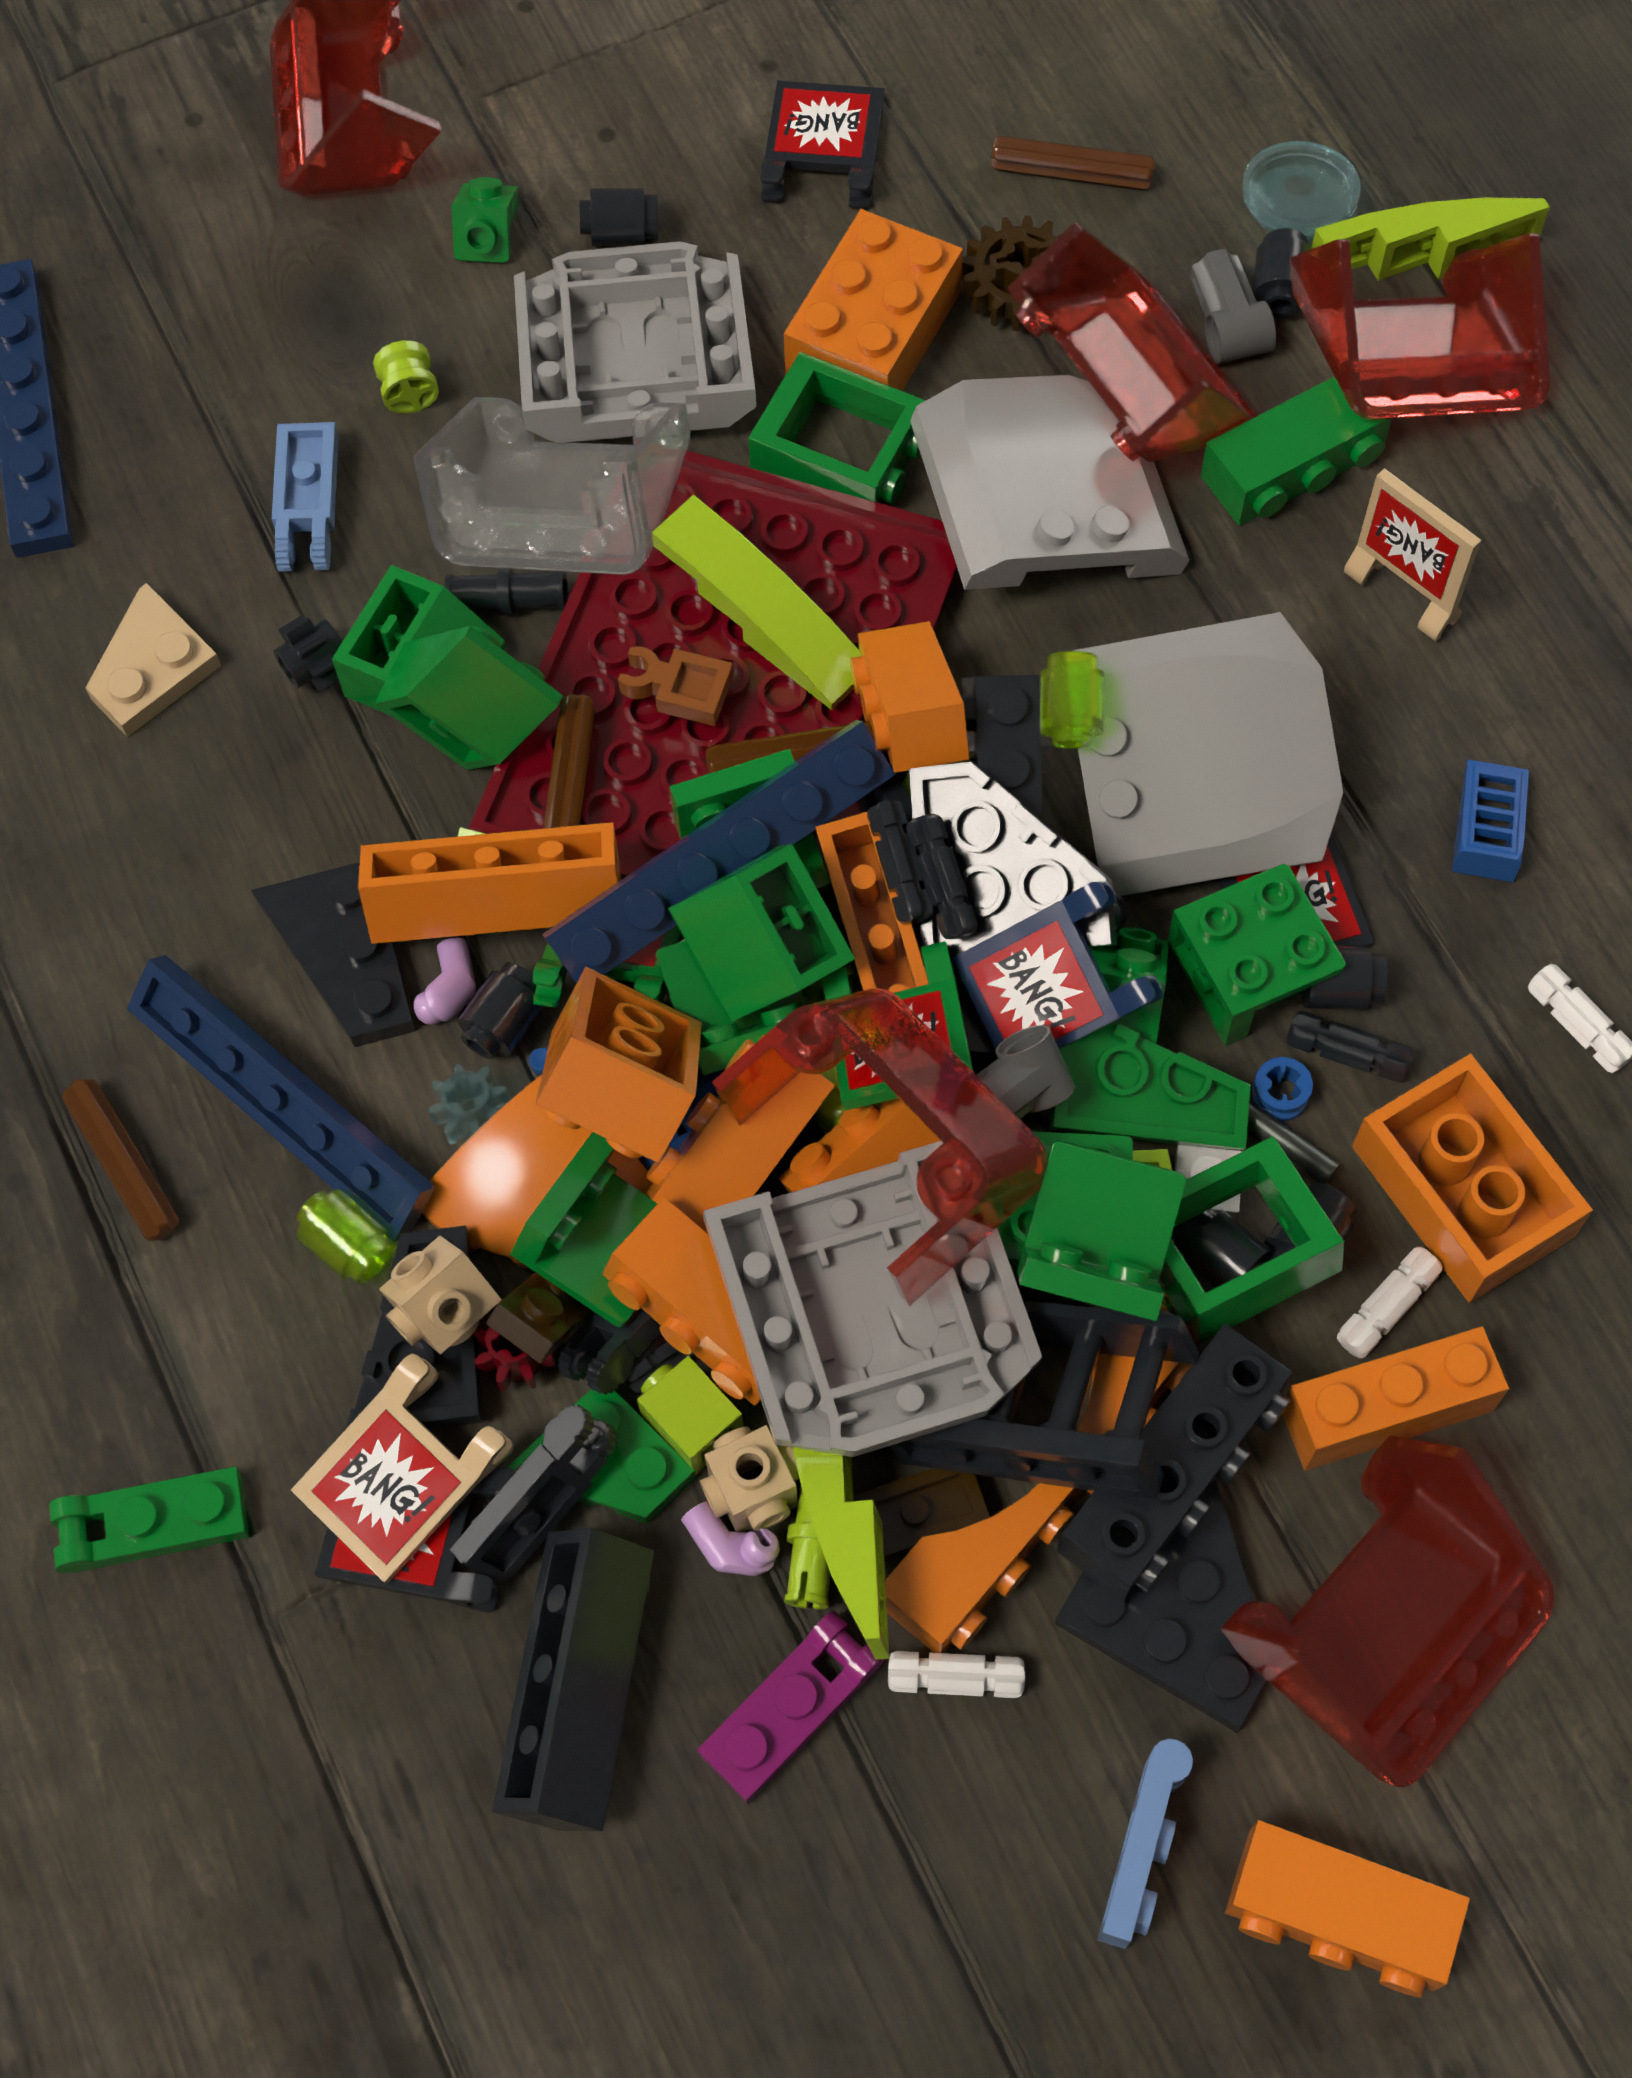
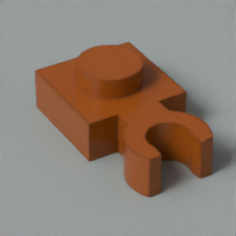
M638 646L630 647L628 652L630 666L643 669L646 672L638 677L620 673L618 682L620 692L623 695L632 699H643L652 694L657 695L655 699L657 712L716 726L734 676L733 664L731 662L674 648L671 659L667 663L659 661L656 654L650 649Z

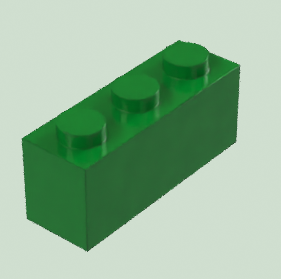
M1351 367L1206 442L1200 477L1238 526L1258 516L1260 518H1267L1278 512L1287 501L1306 491L1310 493L1317 492L1326 487L1338 474L1354 466L1359 468L1365 467L1375 461L1385 449L1393 416L1354 368Z

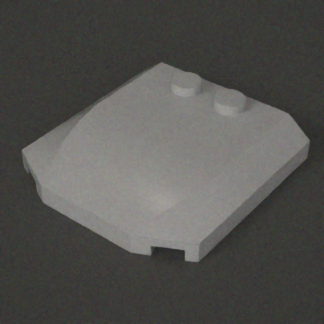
M669 242L567 252L552 259V270L526 281L525 271L514 275L521 402L525 429L554 443L615 439L619 437L730 427L756 408L755 383L738 255L726 252L727 262L699 256L698 245L684 242Z
M1071 375L962 380L916 406L910 422L964 590L1020 586L1026 573L1033 571L1126 565L1125 571L1128 578L1179 575L1184 571L1189 558L1130 395Z
M1281 612L1062 652L1098 868L1112 880L1113 890L1116 894L1126 896L1264 872L1281 864H1287L1289 867L1321 862L1323 860L1343 796L1340 769L1323 669Z
M964 1134L899 1153L897 1162L771 1198L770 1192H765L704 1210L703 1219L775 1445L855 1457L986 1416L1042 1359L1039 1345Z

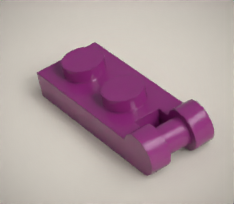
M835 1610L829 1612L817 1623L807 1638L697 1749L698 1755L747 1805L870 1679L884 1661V1659L875 1660L868 1645L862 1647L847 1632L849 1624ZM827 1652L844 1667L842 1672L831 1683L814 1667Z

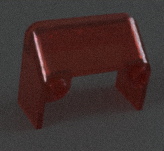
M292 0L280 15L271 36L270 62L278 183L281 188L301 196L393 186L399 179L402 180L407 177L413 163L442 132L441 122L382 98L379 63L388 53H393L401 42L403 35V24L400 22L399 3L401 0Z
M872 988L795 1009L719 1075L712 1084L730 1116L741 1126L800 1072L804 1074L824 1073L834 1068L853 1051L943 1143L923 1161L916 1179L917 1191L923 1205L938 1222L887 1267L900 1297L911 1306L1039 1190L1046 1170L1047 1157L1040 1139L897 995L885 989Z

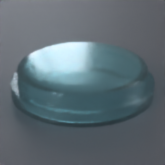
M1308 141L1282 142L1263 149L1247 165L1242 183L1244 201L1251 215L1261 226L1270 232L1280 228L1295 229L1302 232L1307 239H1313L1316 228L1349 219L1356 210L1361 191L1359 175L1346 157L1330 147Z

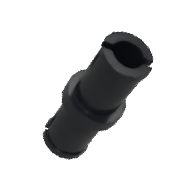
M511 567L499 568L497 574L457 576L447 574L444 587L471 611L499 610L502 616L514 615L516 609L552 607L564 609L568 601V580L565 570L514 573Z

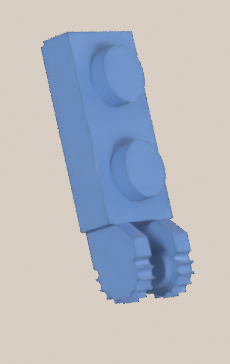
M335 422L277 425L272 522L275 528L274 551L278 571H293L296 560L294 532L312 531L310 558L315 570H329L331 562L330 531H334L339 441V433Z

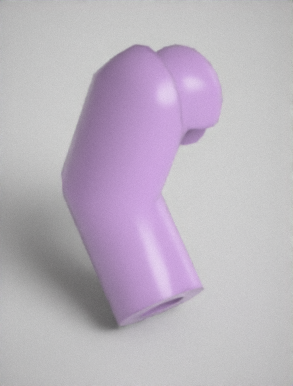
M449 938L437 945L442 973L426 987L425 992L417 995L414 1001L415 1014L420 1021L427 1025H435L440 1021H449L454 1018L475 996L476 982L468 943L464 938Z
M708 1501L693 1507L681 1519L710 1566L719 1572L748 1576L763 1574L773 1567L780 1551L776 1535L767 1528H762L756 1532L728 1531L720 1517H715Z

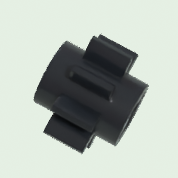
M301 615L278 629L285 642L274 649L273 653L281 669L297 689L309 682L313 689L317 688L319 692H322L339 681L332 658L342 644V640L326 619L313 625L309 618L305 619Z

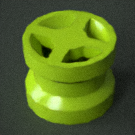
M406 340L393 342L383 347L375 355L373 365L376 377L382 382L380 390L383 403L390 411L408 414L418 412L429 407L437 399L439 394L435 376L429 371L431 368L428 349L423 344Z

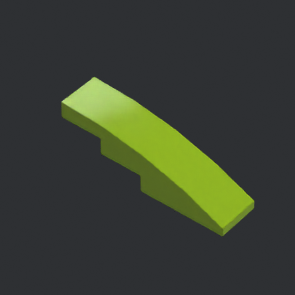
M1484 197L1425 202L1367 213L1315 229L1311 247L1313 251L1312 274L1316 281L1319 282L1368 264L1377 281L1428 263L1439 280L1538 244L1550 206L1544 198Z
M692 495L652 532L653 546L697 580L698 594L742 627L743 641L820 702L833 710L854 690L850 658L860 657L858 648L780 568L695 495Z
M792 1447L806 1509L831 1576L875 1660L890 1659L883 1523L874 1501H854L851 1457Z

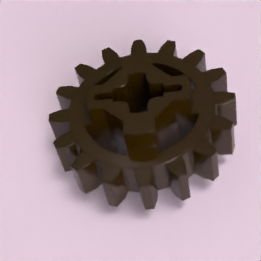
M1026 215L1021 226H1014L1008 217L1002 218L1001 230L997 232L987 225L981 228V241L974 239L968 241L967 256L963 257L962 294L964 298H973V312L977 315L987 310L991 311L990 324L993 326H997L1004 318L1010 319L1013 331H1019L1022 322L1028 320L1031 321L1036 330L1042 329L1043 317L1046 315L1058 322L1062 320L1064 306L1075 307L1077 304L1078 290L1082 289L1084 267L1081 266V249L1070 248L1071 234L1065 232L1055 237L1052 235L1054 222L1048 220L1041 228L1033 227L1032 217Z

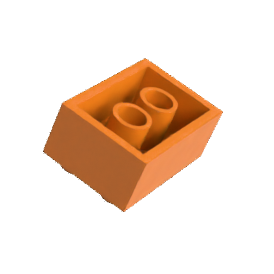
M860 209L784 332L785 374H787L799 352H803L903 391L961 293L963 248Z
M585 967L551 1032L535 1105L545 1109V1113L550 1119L566 1128L579 1129L583 1127L606 1138L607 1143L613 1149L625 1156L640 1158L643 1155L659 1163L696 1096L702 1022L595 970Z
M1471 1053L1366 1116L1352 1145L1354 1151L1432 1255L1442 1263L1444 1271L1469 1304L1575 1238L1593 1211Z

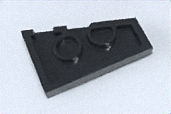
M360 862L251 890L256 902L266 917L270 919L293 957L297 959L354 1048L416 1031L394 942L371 944L358 890Z
M466 1225L401 1233L387 1281L391 1279L394 1267L403 1258L413 1252L423 1251L438 1236L443 1237L463 1251L472 1262L470 1235ZM383 1295L380 1304L382 1314L372 1349L367 1350L361 1372L363 1376L362 1385L355 1409L350 1410L345 1430L384 1388L400 1362L410 1354L418 1355L420 1358L427 1360L438 1372L436 1382L423 1395L406 1407L426 1428L434 1429L483 1423L480 1374L474 1362L478 1357V1345L473 1334L464 1342L448 1347L442 1354L438 1353L422 1339L412 1346L387 1319L386 1315L394 1307Z

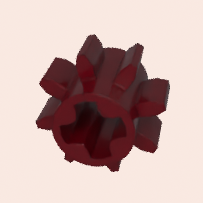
M491 1327L487 1331L479 1329L473 1333L477 1344L484 1349H488L487 1352L480 1354L474 1362L480 1374L488 1373L496 1368V1382L500 1391L505 1392L509 1388L511 1381H525L531 1389H534L536 1387L534 1376L538 1373L541 1366L555 1367L556 1361L553 1353L541 1364L525 1352L519 1356L512 1357L505 1346L510 1341Z

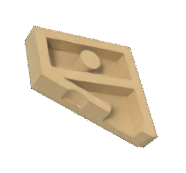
M146 583L139 588L85 688L91 700L129 737L220 668L221 663L217 654Z

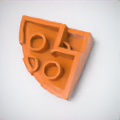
M542 1074L497 1111L431 1178L429 1182L435 1186V1189L422 1212V1215L437 1229L466 1225L470 1235L471 1251L476 1252L478 1248H482L491 1253L511 1258L518 1267L522 1268L529 1267L511 1256L510 1253L526 1221L592 1133V1131L583 1127L579 1129L566 1128L550 1119L545 1113V1109L535 1105ZM614 1150L608 1162L617 1168L615 1174L647 1195L646 1192L653 1182L646 1178L648 1173L646 1168L638 1158L628 1157Z

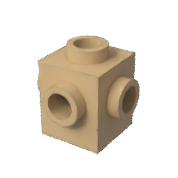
M438 1236L423 1251L413 1252L403 1258L394 1267L391 1279L379 1288L394 1307L386 1317L395 1329L412 1346L422 1339L440 1354L448 1347L456 1346L467 1340L477 1329L479 1320L502 1300L464 1252L441 1236Z
M767 1425L751 1432L749 1427L732 1430L713 1443L715 1450L704 1454L709 1476L700 1480V1485L715 1517L719 1518L727 1514L735 1532H745L752 1528L754 1531L770 1528L786 1519L790 1515L791 1509L798 1507L797 1488L794 1481L799 1479L793 1450L791 1447L775 1445ZM761 1465L763 1466L761 1475L756 1479L746 1480L740 1477V1475Z

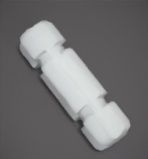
M1550 964L1544 967L1532 978L1528 986L1529 992L1543 1006L1549 1003L1553 1006L1554 1009L1550 1013L1585 1049H1589L1591 1046L1594 1048L1596 1053L1593 1057L1606 1071L1614 1073L1624 1067L1632 1059V1041L1621 1030L1615 1033L1610 1028L1614 1022L1579 987L1572 990L1568 986L1572 980L1557 965Z
M1423 1247L1414 1248L1403 1259L1398 1270H1393L1361 1305V1309L1358 1311L1359 1314L1354 1313L1340 1328L1337 1340L1341 1346L1353 1356L1360 1359L1365 1358L1379 1343V1340L1382 1338L1381 1334L1386 1335L1419 1299V1296L1422 1294L1421 1291H1426L1439 1277L1443 1268L1439 1259Z
M895 1651L890 1655L888 1685L889 1689L894 1692L917 1693V1687L928 1688V1694L983 1696L984 1691H994V1697L1018 1698L1022 1696L1024 1691L1025 1665L1019 1657L995 1656V1662L985 1661V1655L929 1653V1658H919V1652Z

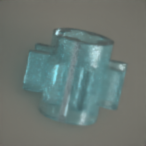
M456 1064L454 1074L449 1076L444 1083L441 1081H433L432 1083L435 1095L442 1103L432 1105L428 1108V1112L433 1124L447 1123L445 1134L448 1142L452 1145L460 1137L469 1139L499 1111L496 1108L503 1107L510 1101L505 1086L491 1088L493 1077L490 1068L484 1066L476 1073L464 1071L460 1064ZM468 1100H474L475 1108L464 1111L463 1103Z

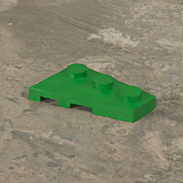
M1111 1023L1059 1049L1076 1088L1066 1100L1051 1107L1049 1130L1078 1134L1129 1136L1132 1140L1234 1151L1246 1149L1250 1084L1181 1052L1176 1054L1140 1037V1033L1119 1023L1116 1025Z

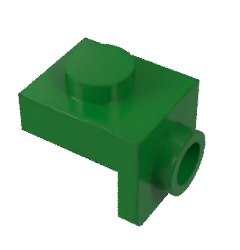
M491 177L475 178L470 180L469 183H463L451 205L455 259L505 263L509 260L511 255L510 225L519 208L518 186L502 185L501 180Z

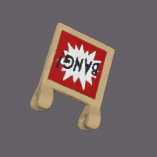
M1384 468L1376 476L1358 544L1345 565L1344 573L1363 586L1367 582V578L1373 568L1379 570L1385 565L1431 600L1417 628L1436 642L1441 637L1445 627L1448 624H1455L1461 616L1462 611L1458 606L1481 539Z
M415 1354L406 1356L400 1362L378 1395L291 1489L384 1583H389L476 1485L511 1454L514 1447L512 1441L502 1431L487 1426L476 1434L460 1459L452 1453L406 1408L423 1395L438 1379L436 1368L427 1360Z

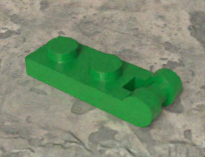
M236 1466L89 1496H63L49 1502L51 1525L58 1527L60 1545L53 1549L55 1571L59 1573L82 1572L250 1538L242 1473ZM104 1521L106 1539L93 1542L87 1541L86 1524Z

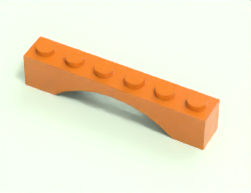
M1161 1304L1160 1309L1168 1312L1167 1308ZM1186 1323L1185 1325L1198 1349L1200 1342ZM1099 1353L1092 1375L1088 1407L1077 1432L1105 1435L1107 1431L1114 1430L1135 1357ZM1163 1361L1145 1425L1157 1411L1152 1406L1168 1388L1173 1391L1193 1364ZM1038 1483L1026 1496L993 1517L956 1531L922 1537L885 1580L887 1614L933 1653H945L952 1644L958 1649L963 1650L985 1624L987 1617L980 1611L992 1596L998 1591L1006 1598L1026 1576L1031 1565L1024 1558L1040 1539L1050 1546L1071 1522L1075 1513L1067 1507L1083 1489ZM1087 1490L1090 1494L1094 1493V1491Z

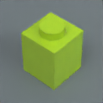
M689 1356L675 1367L668 1363L657 1369L644 1382L641 1387L643 1395L637 1399L641 1417L695 1470V1474L707 1466L704 1454L715 1450L713 1443L718 1438L732 1430L744 1427L742 1413Z

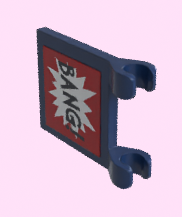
M1108 881L1090 882L1062 900L951 958L995 1050L1005 1038L1013 1033L1036 1025L1049 1026L1058 1048L1061 1049L1163 997V989L1154 975L1139 977L1111 992L1077 922L1095 915L1117 902V896Z

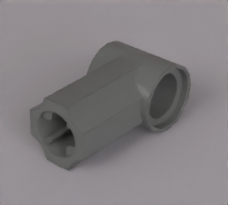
M1226 249L1206 253L1203 259L1192 265L1190 280L1205 315V336L1213 361L1216 364H1221L1274 351L1276 347V329L1271 310L1265 301H1256L1238 255H1232Z
M1036 1025L1024 1028L1005 1038L995 1050L998 1059L974 1076L975 1080L966 1082L948 1096L949 1104L944 1110L952 1128L961 1135L964 1134L970 1145L984 1147L1027 1113L1039 1112L1056 1106L1074 1092L1076 1086L1049 1026Z

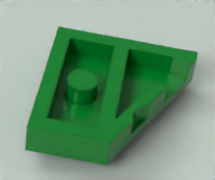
M590 1389L574 1404V1406L578 1404L591 1412L594 1420L600 1421L602 1419L615 1428L614 1431L618 1433L617 1439L619 1440L616 1443L617 1449L613 1450V1455L607 1457V1462L591 1480L593 1484L578 1500L579 1502L591 1506L599 1504L614 1509L618 1515L648 1524L696 1478L695 1470L615 1390H613V1393L609 1392L605 1395ZM544 1433L507 1468L516 1471L539 1444L543 1445Z

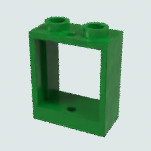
M799 352L748 438L750 468L884 505L886 502L894 504L902 491L906 477L904 470L911 458L919 460L921 457L910 420L916 406L925 400ZM818 401L892 430L869 472L794 443Z
M1274 1136L1186 1179L1174 1227L1256 1186L1296 1247L1205 1293L1174 1242L1170 1239L1160 1274V1279L1165 1286L1162 1289L1164 1293L1163 1302L1168 1312L1182 1317L1184 1323L1189 1324L1200 1343L1215 1336L1225 1323L1233 1327L1342 1271L1343 1239Z

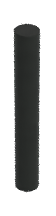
M1249 1100L1247 1130L1262 1141L1274 1136L1290 1161L1321 1183L1327 1184L1341 1164Z

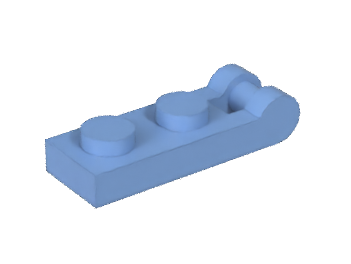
M1166 1739L1160 1741L1154 1746L1144 1765L1097 1940L1122 1949H1126L1130 1944L1133 1932L1144 1936L1147 1935L1158 1893L1145 1889L1152 1860L1162 1864L1166 1863L1176 1827V1821L1164 1818L1170 1793L1175 1792L1183 1785L1193 1764L1190 1750L1184 1743L1178 1740Z

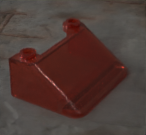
M1079 223L1072 224L1007 288L1021 305L1015 311V315L1020 322L1037 338L1045 331L1053 335L1118 418L1117 429L1110 437L1122 453L1134 462L1140 456L1148 462H1154L1204 449L1206 442L1258 416L1144 275Z
M1526 233L1483 249H1472L1457 255L1443 276V287L1448 295L1445 297L1354 300L1351 253L1348 239H1337L1290 257L1293 295L1349 407L1359 417L1367 420L1516 412L1533 409L1545 400L1550 387L1540 237L1538 233Z
M1390 1435L1371 1457L1361 1479L1364 1496L1375 1504L1381 1513V1517L1293 1619L1289 1621L1282 1610L1273 1604L1251 1601L1242 1605L1221 1629L1238 1654L1378 1780L1392 1786L1406 1787L1415 1783L1424 1774L1545 1625L1552 1612L1554 1590L1548 1574L1465 1449Z

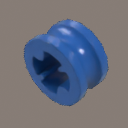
M1272 1058L1262 1064L1256 1073L1251 1092L1252 1101L1280 1122L1293 1120L1300 1116L1308 1105L1313 1088L1311 1074L1304 1064L1293 1058ZM1276 1078L1278 1085L1281 1084L1282 1079L1292 1082L1295 1085L1291 1095L1293 1100H1288L1286 1094H1283L1281 1100L1272 1097L1269 1094L1273 1084L1271 1079Z

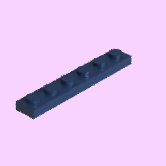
M32 259L0 265V469L9 542L16 558L74 547L38 273Z
M855 720L542 935L575 984H577L585 967L604 975L676 926L667 908L777 846L794 845L816 830L817 826L823 825L896 774L883 753L876 751L875 740L863 721Z
M167 955L149 959L127 1010L393 1242L399 1241L401 1233L412 1232L435 1186Z

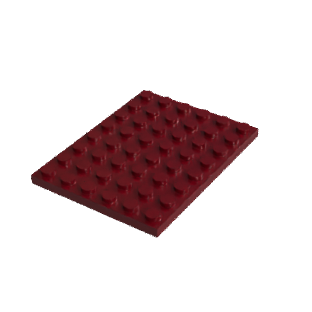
M638 438L538 667V670L545 676V682L562 694L563 697L571 693L576 695L585 694L593 699L595 714L580 825L614 823L622 879L681 840L674 823L669 786L707 775L706 749L709 746L849 725L855 720L866 722L862 710L860 694L856 695L855 689L831 710L744 642L742 627L698 594L697 580L653 546L652 532L692 495H695L780 568L838 626L859 650L858 633L930 621L936 634L959 572L942 520ZM638 646L650 649L656 654L659 661L667 663L671 659L674 648L731 662L733 664L734 676L716 726L657 712L655 700L657 695L652 694L643 699H632L623 695L620 692L618 682L620 673L638 677L646 672L643 669L630 666L628 656L630 647ZM561 701L552 713L500 764L495 766L470 823L469 830L491 834L543 829ZM855 802L824 824L858 815L862 812L857 802ZM814 830L812 833L815 838L818 849L820 851V854L822 856V859L824 861V864L826 866L817 831ZM832 883L828 891L820 893L830 913L836 901Z

